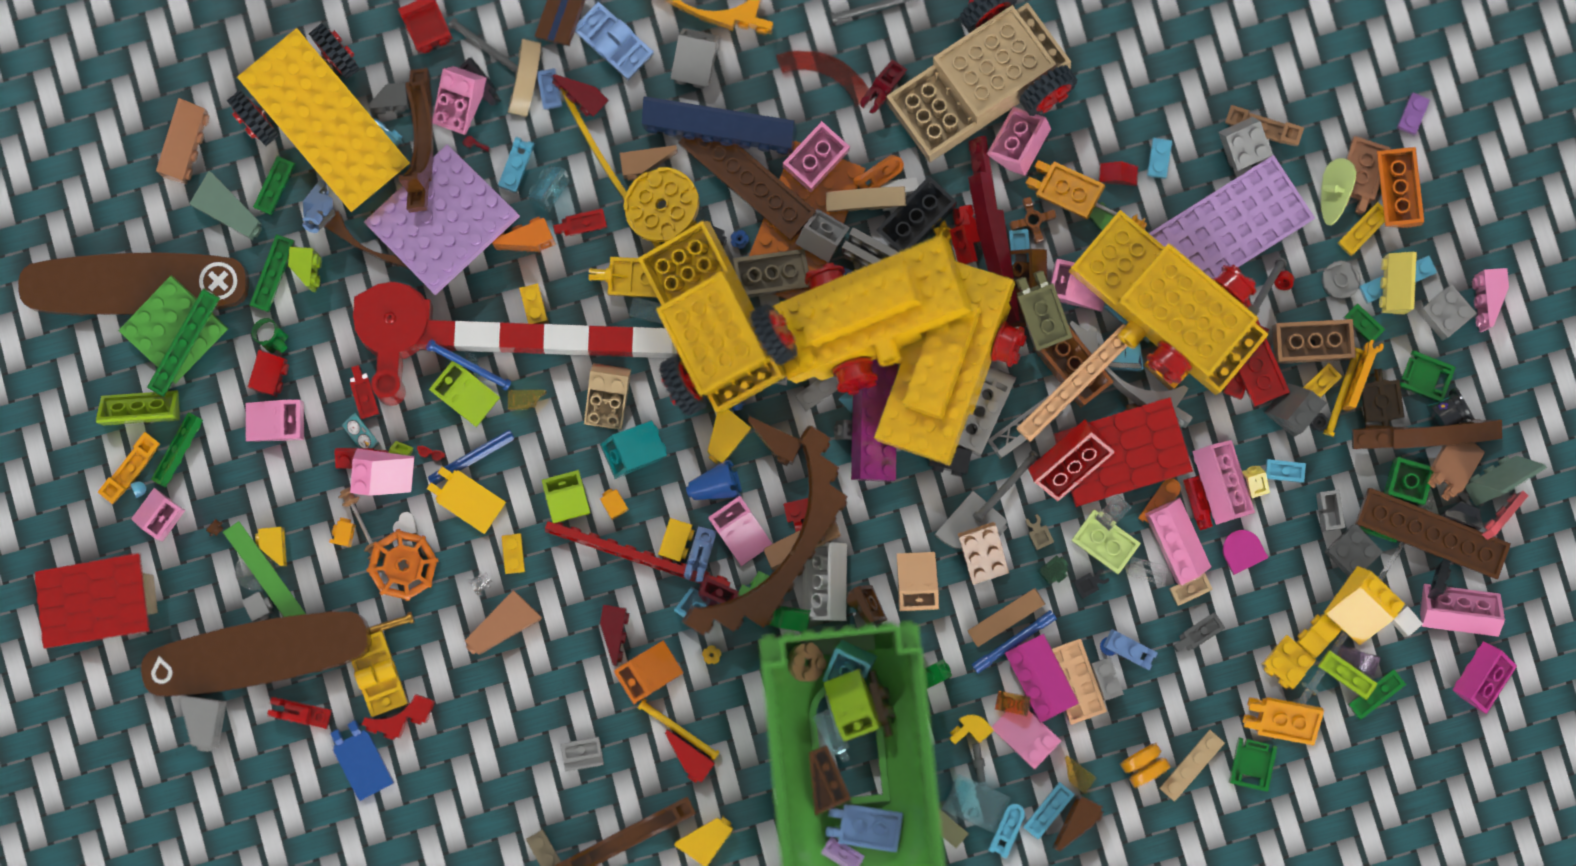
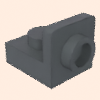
M852 420L836 421L834 426L835 440H852Z

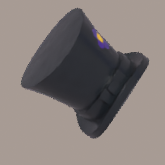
M1457 387L1450 390L1449 396L1446 399L1427 405L1428 412L1436 426L1459 424L1466 419L1475 420Z

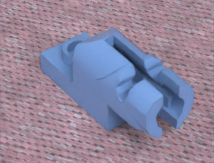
M698 526L684 573L686 579L690 580L692 572L697 571L696 582L703 581L717 531Z

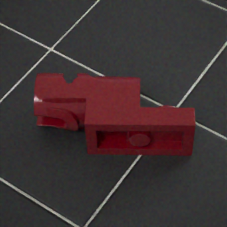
M892 59L876 77L872 86L861 99V107L864 109L869 100L872 101L878 95L873 107L869 111V113H875L886 101V96L893 92L897 83L906 74L908 69Z

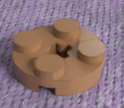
M814 643L798 644L789 653L790 664H788V669L791 675L798 681H815L821 676L823 669L826 668V660L821 650ZM804 659H808V661H809V665H808V666H804V663H805V660H804Z

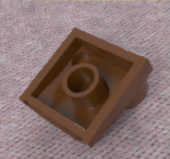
M872 585L857 586L848 592V597L846 598L848 605L858 611L867 625H876L888 620Z

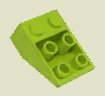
M453 361L429 389L475 427L481 423L500 399L496 393L475 376Z
M860 669L824 682L834 720L843 741L880 728L882 723L878 720L873 697Z

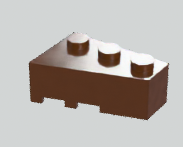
M827 744L809 752L815 815L850 800L851 797Z

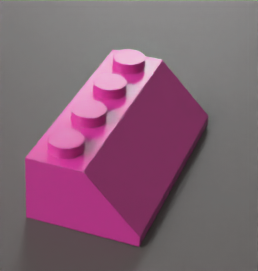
M1044 634L1005 653L1040 723L1079 704Z

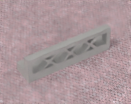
M1049 396L988 439L987 442L1000 459L1027 440L1022 434L1018 437L1009 436L1010 428L1019 426L1020 424L1017 423L1022 419L1024 421L1026 416L1035 411ZM1061 411L1053 420H1055L1056 418H1058V417H1059L1060 415H1062L1064 412ZM998 437L1006 438V445L1000 450L993 443Z

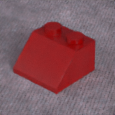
M258 350L247 387L256 392L277 397L278 393L280 394L283 389L282 378L288 372V361L282 357Z

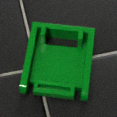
M1411 351L1410 355L1416 357V360L1413 358L1408 359L1401 378L1407 384L1400 382V388L1436 402L1444 400L1456 367L1417 351ZM1440 373L1447 375L1442 389L1434 390Z
M1239 737L1228 783L1268 792L1277 746L1272 745L1270 753L1268 752L1270 744L1246 739L1244 746H1242L1243 738ZM1242 775L1259 778L1258 785L1240 782Z

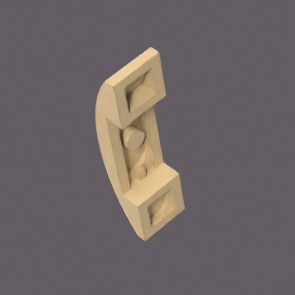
M525 39L521 41L518 57L519 63L508 113L524 117L528 115L537 76L541 43Z

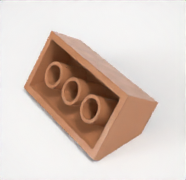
M178 98L156 169L165 179L187 184V181L191 179L193 169L191 168L193 162H196L198 158L197 148L204 138V133L202 132L204 126H207L209 122V115L205 108Z

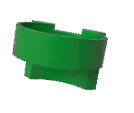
M263 318L255 323L252 328V337L269 353L272 354L276 350L283 353L287 349L285 341L288 339V335L273 320ZM265 323H274L273 337L268 341H258L256 336L258 329Z

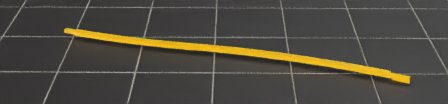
M561 88L562 95L583 136L602 168L625 200L627 191L593 140L575 104L566 98L565 95L567 93ZM652 242L655 248L661 245L660 242Z

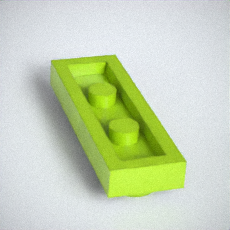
M1329 650L1318 665L1323 671L1366 700L1378 684Z

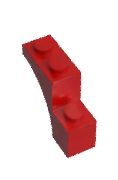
M415 694L408 707L398 715L382 720L365 717L362 725L367 726L365 729L372 733L380 731L385 733L384 737L395 740V738H401L409 717L411 718L410 721L415 724L427 723L435 701Z

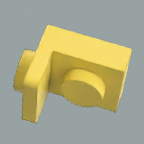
M1251 466L1247 470L1242 471L1243 476L1246 478L1251 498L1270 493L1266 472L1260 466Z

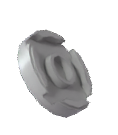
M1337 261L1325 269L1321 281L1328 295L1337 299H1345L1356 293L1361 278L1359 271L1354 265L1346 261Z

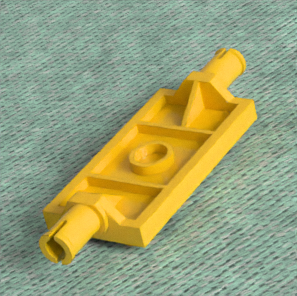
M610 257L609 268L589 269V273H591L589 274L590 281L600 280L608 283L609 296L657 298L638 258Z

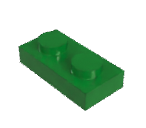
M1358 303L1343 317L1345 320L1353 319V328L1368 342L1371 340L1375 341L1385 331Z

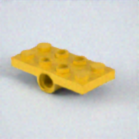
M383 631L372 634L368 653L364 657L352 661V665L355 671L356 682L360 690H362L370 715L375 717L409 704Z

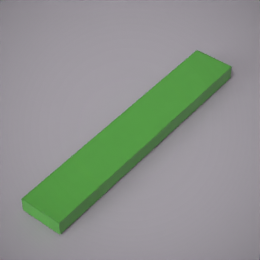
M240 521L223 532L281 614L284 617L306 614Z

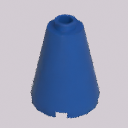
M726 460L688 482L686 491L689 498L692 497L693 500H707L741 496L739 492L742 489L737 471L734 472L731 468L734 466L733 462Z

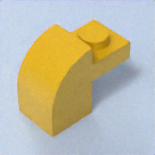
M965 715L958 719L963 726L961 728L956 726L950 732L952 736L949 739L953 744H956L969 732L978 743H981L994 729L982 717Z

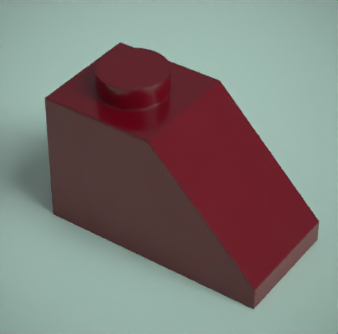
M705 576L698 595L707 606H712L738 597L739 591Z

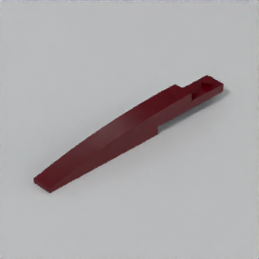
M979 136L968 141L973 175L968 177L981 246L988 272L1014 281L1003 210H997L990 157L987 155L986 136ZM1015 287L1009 301L1011 309L1006 320L1009 325L1020 321Z

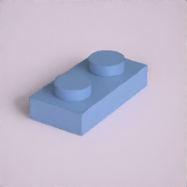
M555 68L537 71L544 110L562 107L560 91L552 84L553 79L551 76L556 74Z

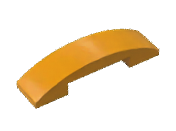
M144 432L134 444V449L113 476L105 481L97 493L111 504H114L141 474L157 451L160 443L147 432Z

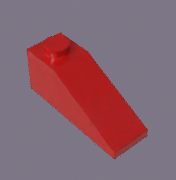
M666 730L665 734L685 772L688 773L687 777L695 783L697 781L702 783L715 762L671 731Z

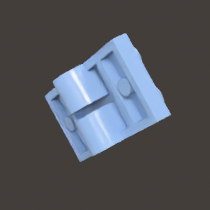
M597 2L578 22L575 29L577 35L628 81L654 54V51L641 41L622 20H618L600 2Z

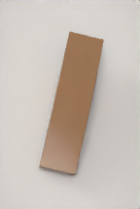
M1036 588L969 629L968 633L976 646L979 647L1044 606L1045 602Z

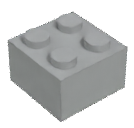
M1254 117L1218 132L1229 164L1237 171L1272 156L1261 121Z
M1452 284L1442 290L1418 311L1442 341L1451 336L1477 314Z

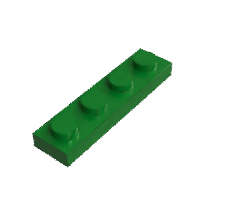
M276 234L250 302L251 307L269 313L289 260V249L294 247V240Z
M189 412L187 413L151 480L166 488L167 484L172 480L177 466L180 465L186 450L190 447L193 437L199 431L203 421L201 418Z

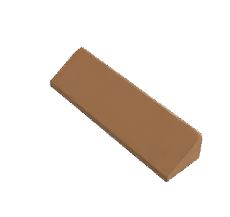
M837 522L832 527H828L825 532V539L821 544L818 543L815 549L841 536ZM800 531L764 548L772 570L778 568L789 554Z

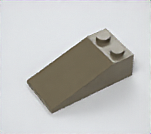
M804 249L738 257L730 260L749 298L809 287L804 282L806 273L809 272Z

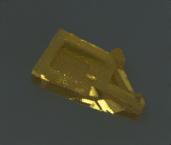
M508 390V410L534 408L537 405L536 402L542 396H545L547 390Z
M1066 755L1065 760L1069 782L1086 794L1097 778Z

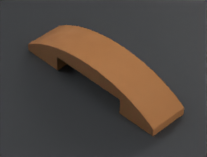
M1231 105L1225 124L1233 126L1254 117L1261 121L1267 140L1294 146L1299 145L1304 127L1288 122L1281 123Z

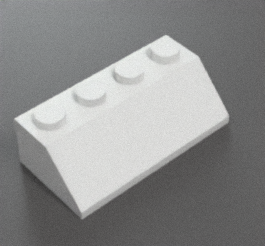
M827 542L814 549L816 550L814 556L804 564L802 609L811 610L810 621H846L847 543Z

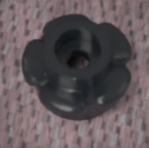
M1318 413L1311 422L1310 427L1315 431H1324L1329 423L1328 418L1323 413Z

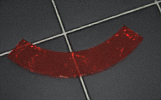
M796 50L776 55L782 74L798 70L824 74L844 87L851 96L855 106L860 105L861 99L869 90L864 80L850 66L828 54Z

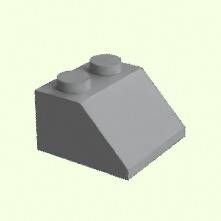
M816 209L817 213L805 224L795 244L829 263L850 227Z

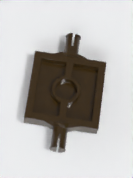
M1382 368L1374 369L1375 381L1365 384L1361 393L1365 423L1376 421L1382 423V426H1390V421L1393 419L1405 417L1400 381L1383 379Z
M871 671L868 673L871 680L869 686L878 720L882 723L885 737L893 736L890 724L894 723L893 718L896 717L894 708L890 706L888 700L891 698L888 687L885 688L884 685L880 684L877 671Z

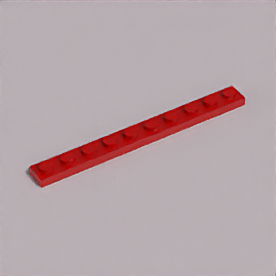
M547 521L546 533L686 579L684 573L687 564L680 563L678 565L673 563L672 559L666 557L660 559L654 557L655 554L644 551L642 553L636 551L637 548L631 545H625L624 547L618 545V542L613 539H607L606 541L600 539V536L595 533H589L588 535L582 533V530L577 527L571 526V528H567L561 522L553 523ZM697 571L692 572L690 581L696 582ZM705 571L704 577L706 576L730 587L731 582L726 577L720 575L714 577L709 575L708 571Z

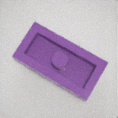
M1412 93L1397 128L1415 135L1430 99Z

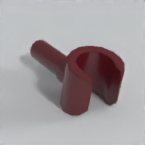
M467 136L463 140V144L469 149L473 145L486 151L490 149V147L476 141L472 136Z

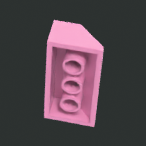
M1232 440L1192 451L1216 525L1255 513Z
M1180 497L1145 513L1177 584L1183 585L1194 580L1211 568Z
M1423 585L1420 611L1422 627L1499 637L1505 621L1501 594L1447 587L1443 595L1440 594L1433 600L1428 598L1431 585Z

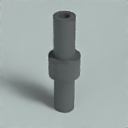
M980 743L972 744L974 754L973 766L976 768L978 783L986 782L984 773L985 761L981 755Z

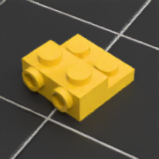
M1285 635L1261 664L1264 666L1263 670L1272 677L1274 675L1279 679L1278 683L1287 690L1288 688L1294 689L1316 659L1292 638Z

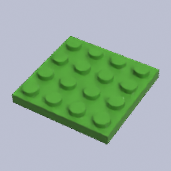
M171 275L118 331L158 367L197 298ZM213 313L173 381L175 384L229 329Z

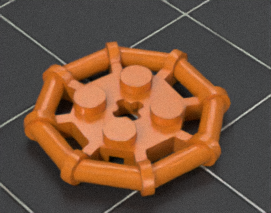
M396 529L395 532L377 543L374 542L371 559L366 570L379 589V594L410 601V598L432 587L431 583L436 564L439 560L426 541V536ZM402 539L416 542L414 547L405 546ZM397 540L398 546L389 551L383 548ZM420 546L428 559L423 560L418 552ZM381 551L385 554L383 565L376 567ZM404 559L408 567L401 571L398 563ZM429 564L424 579L421 576L423 565ZM377 571H384L388 578L386 584H384ZM417 579L422 582L409 590L408 585ZM392 583L403 585L404 591L389 587Z

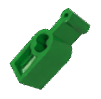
M781 606L779 609L776 608L772 614L774 617L769 625L799 632L808 631L811 610Z

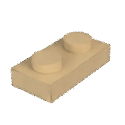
M1205 573L1183 585L1178 584L1169 588L1177 606L1213 590Z

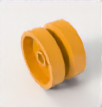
M1156 742L1139 750L1120 763L1125 773L1137 770L1129 778L1134 788L1156 779L1171 767L1166 758L1161 757L1154 760L1162 752Z

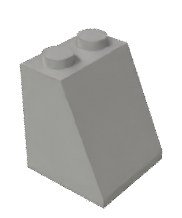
M683 28L678 36L671 79L675 80V83L678 84L691 83L696 88L708 87L720 36Z
M180 696L179 700L191 745L197 746V750L208 752L213 751V748H219L227 701Z

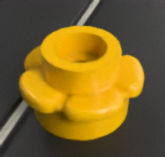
M713 645L708 646L702 652L704 661L707 664L718 663L721 656L720 649Z

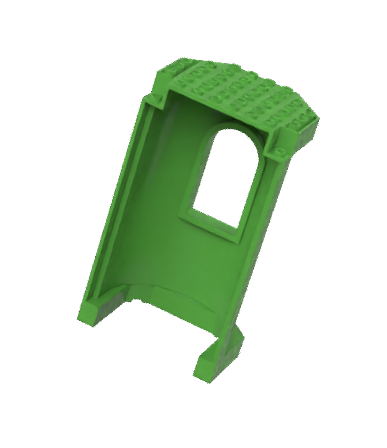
M913 621L900 622V626H895L894 622L882 623L879 625V628H875V624L861 626L859 630H855V626L843 627L840 632H835V628L823 629L820 634H815V630L803 631L800 636H795V632L783 633V637L775 638V635L763 636V640H759L782 866H840L821 854L831 837L826 836L827 826L841 828L842 818L830 817L829 809L815 815L809 752L819 748L816 711L821 699L827 694L824 681L822 680L835 648L841 640L877 656L871 671H877L880 684L884 685L885 688L888 687L891 696L888 699L889 704L893 706L896 715L893 718L894 723L890 724L893 736L885 737L882 725L879 729L875 730L882 794L855 796L844 803L903 813L897 852L852 845L847 846L865 856L859 866H945L923 654L920 646L918 624H914ZM814 643L821 650L826 660V668L823 669L821 676L815 681H798L791 675L788 669V664H790L789 653L798 644ZM804 659V660H805L804 666H808V665H809L808 659ZM868 676L866 684L871 693L869 684H871L870 676ZM844 803L839 804L835 807L843 809Z

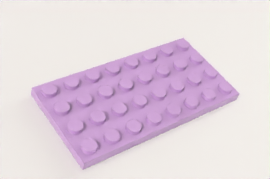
M1272 155L1149 234L1164 247L1170 243L1212 279L1217 278L1222 272L1221 267L1223 265L1240 267L1313 221L1315 217L1275 156Z

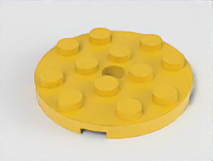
M660 167L650 172H644L633 181L626 193L624 210L627 222L632 230L643 239L651 242H667L689 229L698 215L699 195L695 185L688 176L673 168ZM660 201H666V207L658 209L657 204Z

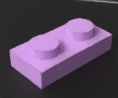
M835 837L829 838L821 854L840 866H859L865 856L846 844H839V840Z

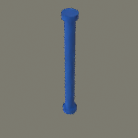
M432 339L426 346V350H432L496 383L505 391L511 384V380H504L443 348Z

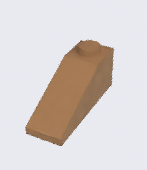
M677 145L620 153L624 179L634 181L644 172H650L678 153Z

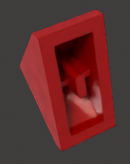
M1123 161L1100 163L1099 182L1137 185L1138 166Z

